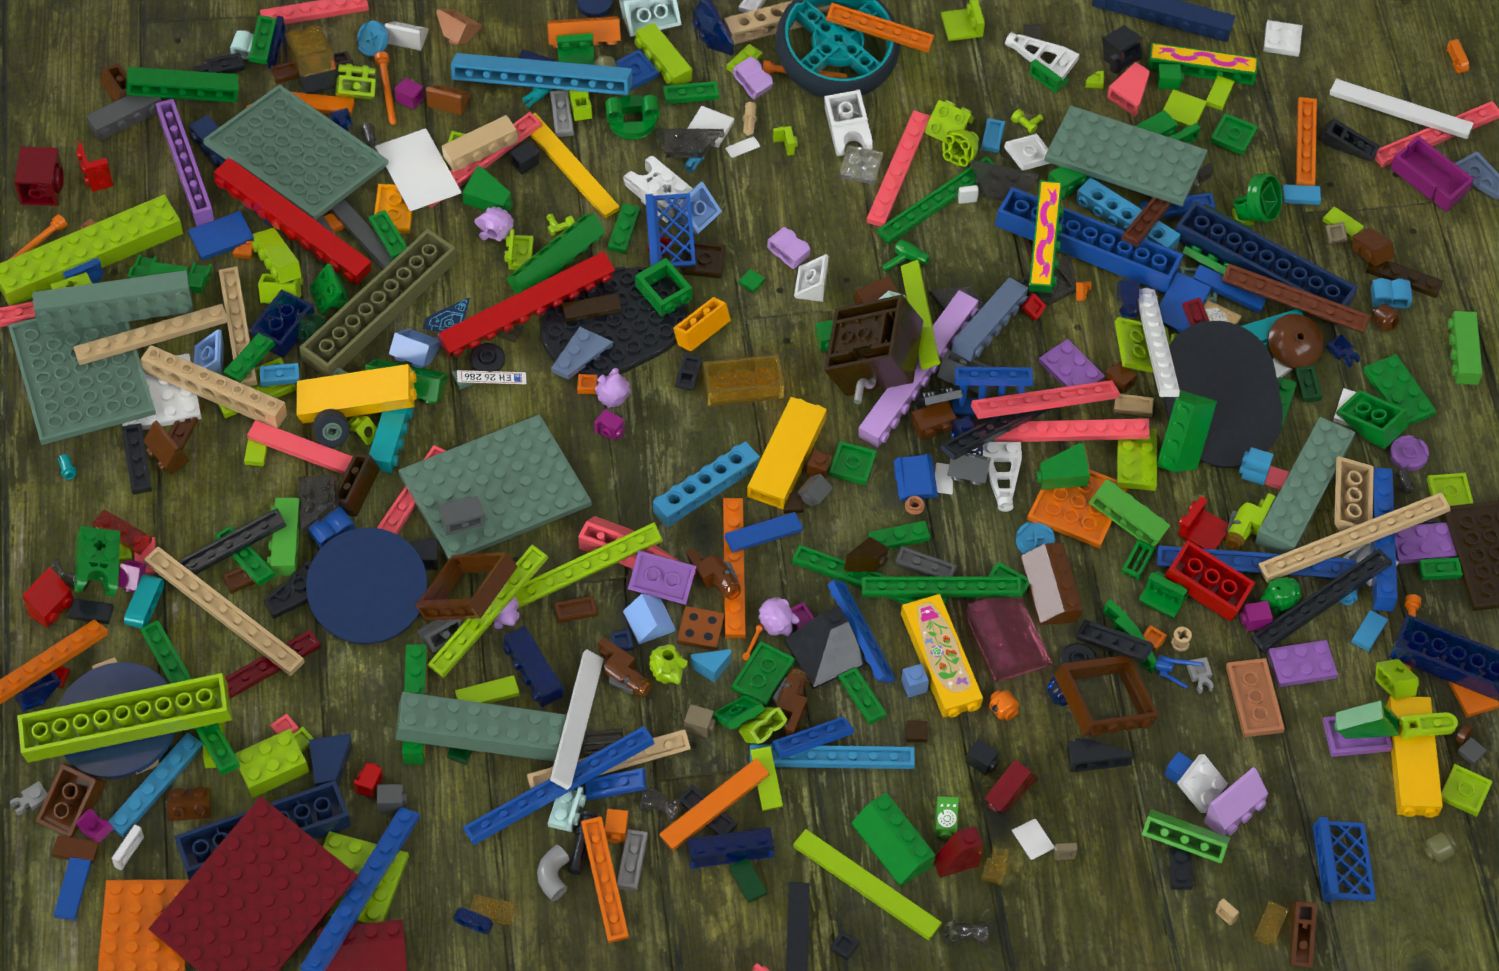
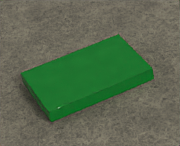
M760 641L731 685V691L741 696L747 695L761 702L763 707L766 708L794 665L796 658Z

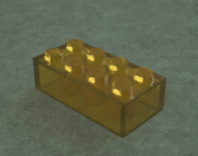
M312 25L307 27V29H295L285 34L289 55L300 77L336 69L332 48L320 26Z
M779 354L703 362V381L708 406L784 398V380Z

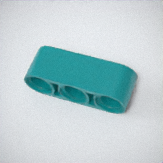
M147 574L142 575L125 613V625L136 628L148 625L164 588L163 578Z

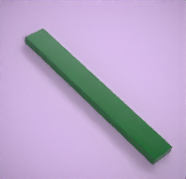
M987 156L879 227L877 234L886 243H892L956 200L959 187L977 186L996 173L999 167Z
M800 544L792 558V564L861 589L862 577H889L878 572H847L844 570L846 561ZM928 597L887 598L907 604ZM941 597L945 605L947 597Z
M862 577V597H931L938 594L941 597H1022L1021 577Z

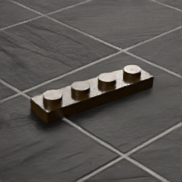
M1389 260L1377 266L1369 262L1366 273L1391 281L1396 279L1410 281L1411 290L1433 298H1437L1443 280Z

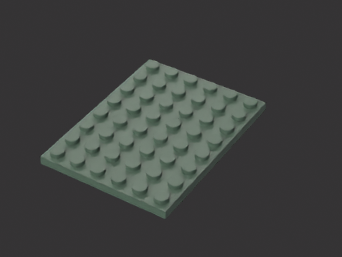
M280 84L204 138V144L226 160L231 158L315 221L379 173L389 162L388 159Z
M36 318L8 325L41 445L156 415L137 349L83 365H79L74 351V346L131 330L129 322L44 334L40 333Z
M540 414L399 469L401 479L435 539H438L439 546L447 560L452 555L474 554L592 506L591 499ZM478 496L485 514V525L446 535L440 519L439 505L462 500L465 497Z

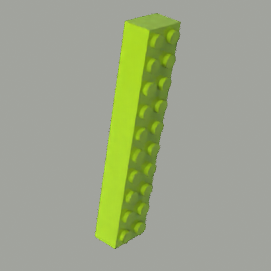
M164 194L0 263V290L9 306L19 304L33 298V292L51 290L50 284L65 280L63 272L96 258L100 260L101 266L104 268L183 234L181 221Z
M223 673L17 715L21 754L29 763L231 721L232 713L228 683Z

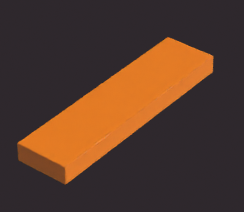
M291 92L322 114L352 117L355 105L354 98Z

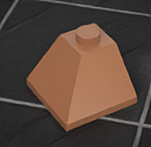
M437 9L436 11L443 36L448 38L449 42L454 45L467 44L482 28L480 23L456 10Z

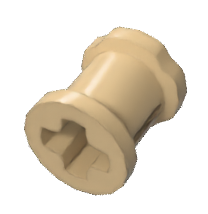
M1179 627L1174 631V638L1171 644L1175 651L1182 652L1189 648L1192 633L1186 627Z

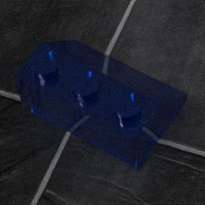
M281 289L249 331L254 337L259 333L272 339L275 346L270 352L284 358L315 320L314 306Z

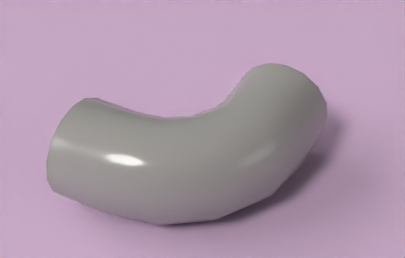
M555 845L545 854L537 870L538 883L552 902L558 900L567 890V886L558 877V872L561 867L569 862V857L559 845Z

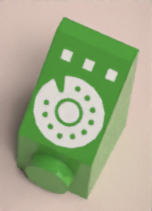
M937 797L934 815L935 838L949 840L957 832L958 797Z

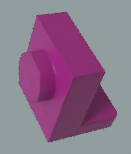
M90 808L76 821L83 834L98 843L105 839L114 829L110 822L99 818Z

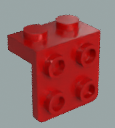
M77 143L79 149L76 150L78 160H82L79 161L81 172L86 174L83 175L86 186L90 185L92 192L113 187L107 158L88 162L82 143Z
M1200 496L1197 502L1193 501L1190 505L1187 516L1183 515L1180 519L1178 536L1191 541L1202 549L1216 550L1226 536L1229 523L1205 510L1207 499Z

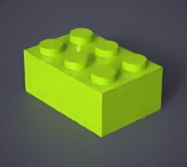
M291 729L234 753L240 764L238 769L252 798L309 773L307 762Z

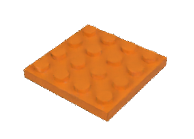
M1089 469L1088 486L1040 490L1027 520L1036 524L1039 522L1050 527L1053 531L1100 549L1113 521L1089 504V501L1106 479L1117 484V480ZM1120 488L1127 493L1128 488Z

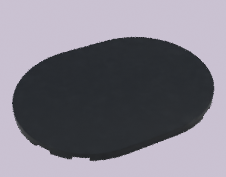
M617 267L614 268L615 272L610 281L606 283L600 282L596 284L594 289L590 291L584 290L576 298L571 300L568 298L563 303L617 293L622 312L566 322L562 304L556 308L552 306L547 309L542 318V342L549 357L556 362L579 327H582L612 341L613 347L609 350H604L597 359H592L585 365V368L575 375L589 374L598 375V378L601 375L607 377L614 368H617L619 370L618 373L621 375L662 355L677 343L673 328L687 318L686 304H682L675 308L673 312L661 316L635 286V275L647 268ZM664 277L650 285L662 300L680 290L668 277Z
M1206 321L1183 330L1169 345L1179 390L1217 401L1200 461L1218 468L1241 467L1245 451L1249 452L1252 447L1268 452L1281 430L1283 409L1273 359L1266 346L1256 335L1234 323ZM1164 397L1168 423L1176 397Z

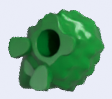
M1274 578L1268 582V587L1259 601H1268L1269 607H1272L1270 609L1271 614L1277 616L1280 611H1286L1296 606V603H1299L1302 597L1300 584L1294 578Z

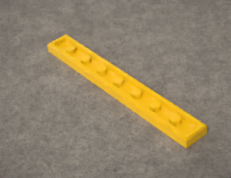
M534 113L533 115L542 122V127L530 135L604 219L620 211V206L541 118Z

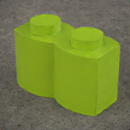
M778 707L764 708L765 711L759 713L758 717L745 722L739 730L745 742L762 743L770 737L772 731L782 728L787 721L782 710Z

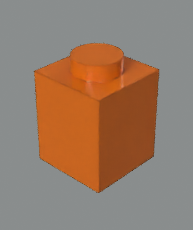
M607 809L605 822L607 841L614 844L625 843L628 811Z

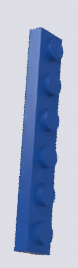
M832 580L827 584L831 591V596L836 600L847 618L857 643L865 655L864 658L873 670L874 677L878 681L891 683L896 677L846 583Z

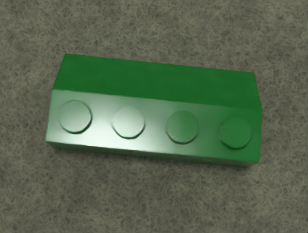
M375 358L365 365V371L406 364ZM409 365L412 371L416 373L417 381L414 382V388L417 398L423 399V402L429 404L439 401L442 398L449 373Z
M1180 390L1179 397H1176L1157 467L1173 472L1197 470L1217 401Z
M887 792L871 801L851 822V825L899 887L934 866V852Z

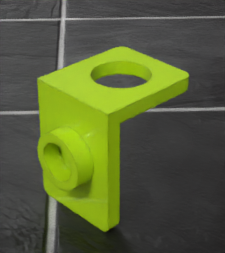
M353 416L348 421L349 430L357 432L365 444L370 445L374 440L377 427L368 416ZM368 426L372 428V435L369 438L364 434V430Z

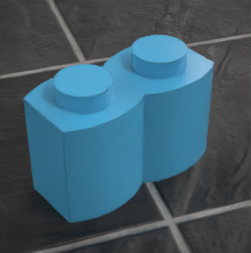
M1378 278L1373 280L1371 284V298L1374 307L1382 304H1387L1393 308L1410 307L1413 300L1410 281L1403 279L1391 281Z
M1252 447L1249 452L1245 451L1239 473H1242L1241 479L1264 486L1274 454Z

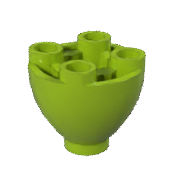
M957 130L947 134L942 143L944 159L957 166H967L976 157L979 139L977 134L967 130Z

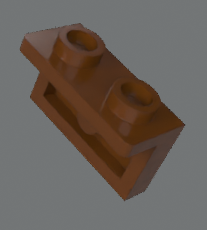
M211 787L169 790L167 800L169 820L211 818Z

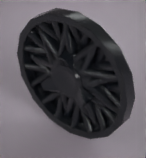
M493 343L480 344L470 353V364L475 371H499L505 364V354L498 345Z
M1074 643L1063 649L1060 655V664L1097 659V656L1091 647L1081 643Z

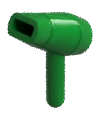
M900 239L894 249L898 256L885 263L882 269L888 271L905 259L910 261L918 260L920 265L926 266L930 255L909 241Z

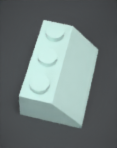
M619 0L623 20L630 37L636 35V30L653 22L660 30L682 25L677 0Z

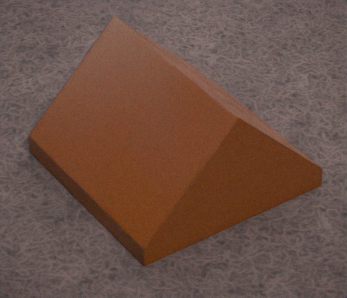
M438 84L428 86L426 88L427 105L431 108L462 115L471 93Z

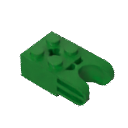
M80 526L75 548V592H84V586L88 581L97 580L103 584L105 595L115 596L119 576L120 531Z

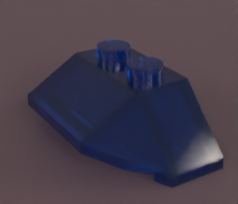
M700 0L694 10V18L692 19L694 28L699 31L700 40L705 42L707 48L730 56L734 55V42L712 0Z

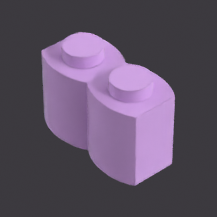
M752 56L736 65L733 69L734 77L753 99L770 90L773 85V79L770 74L763 71L760 62Z
M785 227L768 239V249L792 269H795L810 256L808 243L797 238L792 230Z

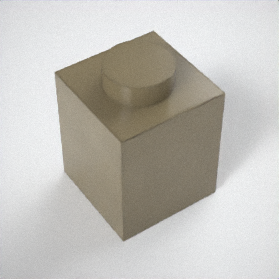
M690 704L684 720V729L686 732L707 738L709 732H713L716 725L714 711Z

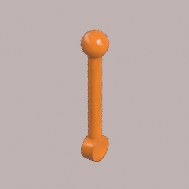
M762 625L756 626V633L747 652L743 654L744 661H748L750 658V653L759 633L763 631Z

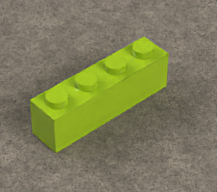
M654 22L636 30V39L634 41L637 48H641L648 60L663 75L667 84L679 85L692 81V68Z
M275 228L253 234V250L258 252L260 260L264 261L267 270L270 269L273 278H276L280 284L302 278L299 261Z

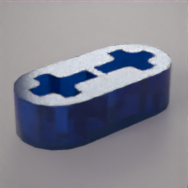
M462 907L457 908L453 916V920L456 923L483 934H489L494 925V922L488 917Z

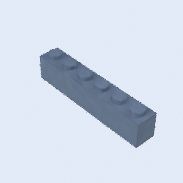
M1009 277L956 336L951 352L970 362L976 356L979 357L984 347L989 346L993 336H998L1002 326L1008 324L1011 316H1015L1019 307L1027 300L1028 287Z

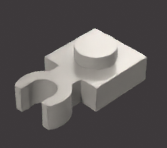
M1207 657L1189 660L1203 663V666L1186 665L1192 682L1198 681L1197 691L1201 694L1203 692L1202 686L1205 685L1211 692L1213 690V682L1210 680L1212 672Z
M39 781L21 791L23 797L12 799L10 804L12 808L16 805H21L15 810L17 816H19L28 807L33 811L42 806L48 793Z

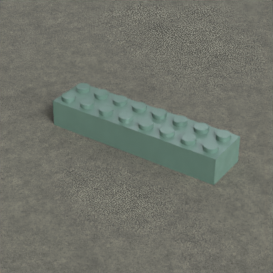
M187 270L33 292L34 312L41 334L194 312Z
M1319 417L1261 525L1255 544L1277 554H1284L1297 549L1336 475V458L1338 456L1345 458L1356 432Z
M402 692L399 702L395 740L555 762L566 715Z

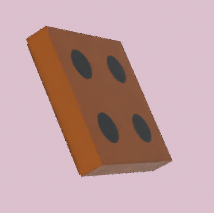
M685 606L677 644L717 651L725 613Z

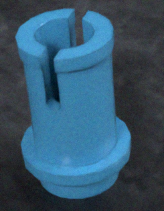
M699 149L693 150L691 157L684 164V169L693 173L697 165L704 160V153Z

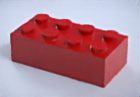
M1189 540L1182 546L1164 575L1167 580L1178 583L1187 589V595L1228 621H1231L1238 613L1255 584L1254 581Z

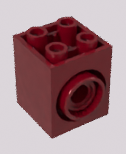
M20 147L14 180L20 205L58 206L59 194L63 188L64 180L58 148Z

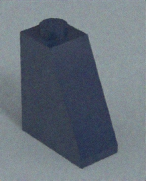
M350 733L309 740L315 787L336 780L337 786H339L352 749Z

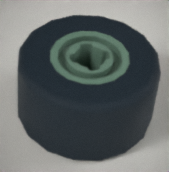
M323 410L314 419L315 437L322 445L327 447L339 446L348 438L350 431L348 421L339 410Z

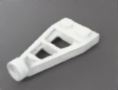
M1013 32L1008 35L1005 41L1006 46L1014 48L1030 62L1037 59L1059 75L1062 80L1076 64L1080 54L1066 47L1020 34L1017 35ZM1027 45L1038 47L1039 50L1035 54H1031L1025 48ZM1043 52H1051L1057 55L1051 64H1047L1040 58Z
M988 442L982 445V456L991 457L988 478L997 500L998 509L1007 512L1013 509V495L1022 460L1021 442ZM994 462H1010L1011 469L1009 472H997ZM997 480H1010V488H999Z

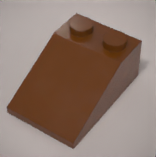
M61 764L36 822L67 837H73L79 829L76 821L89 808H94L102 794L106 781L89 775L72 765Z

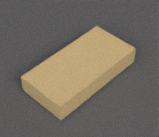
M1119 394L1118 399L1114 401V413L1152 417L1154 398Z

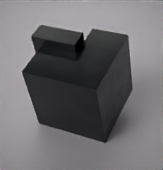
M1123 25L1103 37L1104 61L1110 64V71L1114 74L1142 58V50L1144 49L1143 37L1127 26Z

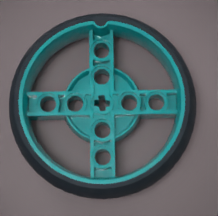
M793 0L784 10L779 20L775 41L778 58L782 67L798 86L822 98L860 90L861 96L878 88L888 79L897 64L900 44L886 40V54L880 63L864 49V32L826 21V16L817 9L818 7L835 3L895 22L889 9L880 0ZM795 21L812 34L811 43L813 50L801 61L793 52L789 41L790 29ZM827 65L832 67L849 66L860 76L849 79H837L818 73Z

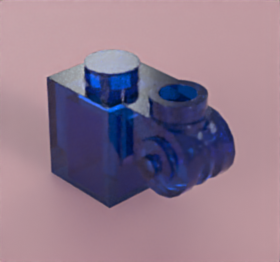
M1120 280L1117 282V301H1122L1123 305L1119 308V312L1122 318H1136L1137 312H1139V308L1136 305V301L1139 299V280Z

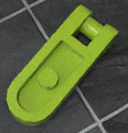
M1446 712L1408 715L1398 719L1399 726L1402 727V738L1405 740L1413 737L1451 734L1458 725L1457 718L1453 714ZM1415 724L1416 728H1410V725Z

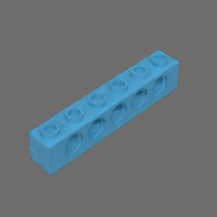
M1091 177L1077 191L1076 202L1081 207L1088 209L1095 216L1102 218L1111 226L1123 231L1127 230L1142 211ZM1159 221L1145 239L1174 250L1179 244L1181 234Z
M746 441L734 446L730 452L720 455L716 461L710 465H705L696 474L688 476L679 485H674L667 493L657 496L653 501V513L668 528L755 471L760 462V456Z

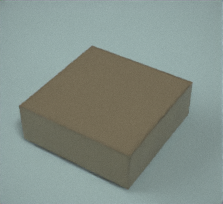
M1344 222L1326 226L1329 245L1348 241Z
M1077 843L1056 844L1054 860L1075 859Z

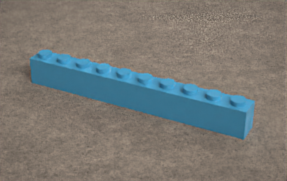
M456 53L451 63L452 80L628 95L633 84L632 68Z

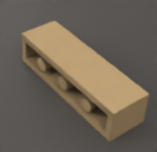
M507 115L442 145L443 156L455 172L507 146L513 145L518 141L517 129Z

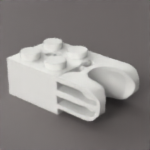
M860 90L824 96L825 112L836 155H845V145L850 141L859 142L864 151L872 150V137Z
M649 156L645 159V169L649 174L642 176L630 171L623 176L626 187L637 195L645 205V194H653V196L689 193L693 189L654 156ZM665 200L657 201V207L662 211L670 205ZM671 207L666 214L674 218L676 216V209ZM664 216L661 218V219H663L666 223L669 221V220H668L666 217H664Z

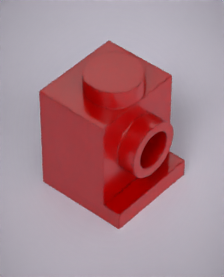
M366 763L364 770L361 769L359 771L357 780L353 782L355 793L374 798L377 793V787L383 779L382 768L375 763Z

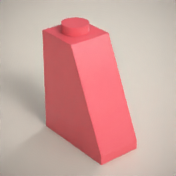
M1135 62L1109 86L1107 98L1136 117L1150 71Z

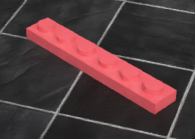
M317 0L260 10V14L276 18L275 26L369 11L367 0Z

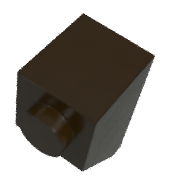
M869 537L847 554L844 570L847 572H875L880 567L886 565L889 548Z

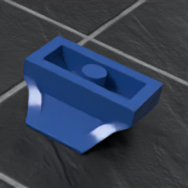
M98 258L63 272L65 279L87 272L92 284L99 283L104 275Z

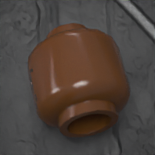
M1382 304L1373 309L1372 323L1385 332L1394 330L1400 323L1399 312L1387 304Z

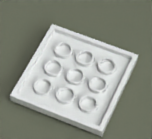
M189 353L178 355V357L191 362ZM144 373L156 415L122 424L127 426L141 423L142 430H147L151 428L156 420L163 427L173 425L177 420L184 422L185 419L191 418L192 420L193 417H198V420L202 419L198 397L196 394Z

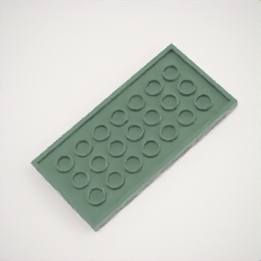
M1070 105L1045 155L1044 161L1183 207L1208 150Z

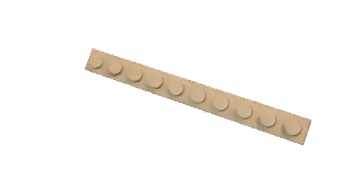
M1441 492L1259 563V569L1268 583L1274 578L1286 576L1450 512V506Z
M160 547L154 549L144 559L147 566L288 675L292 676L305 663L303 657Z

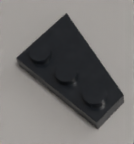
M309 559L298 572L295 571L291 575V578L286 583L280 585L264 599V604L273 619L308 603L306 582L311 565Z

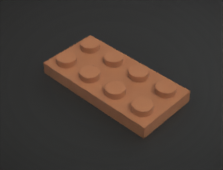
M1267 659L1228 662L1226 670L1243 737L1283 733L1285 728Z

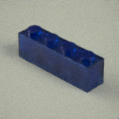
M524 625L503 635V650L506 655L510 654L512 657L513 667L516 671L519 670L521 672V679L525 686L530 687V694L535 702L538 701L540 706L544 707L563 698L562 685L526 626Z
M771 827L688 839L687 850L690 868L735 863L746 858L757 860L773 857L774 843Z

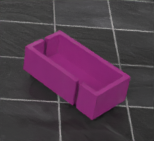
M1420 136L1414 138L1407 147H1404L1394 156L1390 168L1430 200L1434 198V203L1445 212L1450 210L1470 192L1474 181L1473 177Z

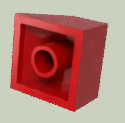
M50 567L22 595L28 615L47 628L58 620L59 615L71 606L74 599L71 589Z

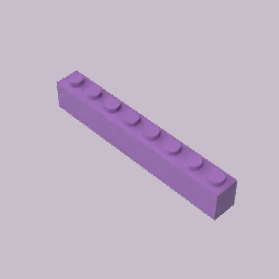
M174 99L155 103L158 118L196 227L214 221L212 207Z

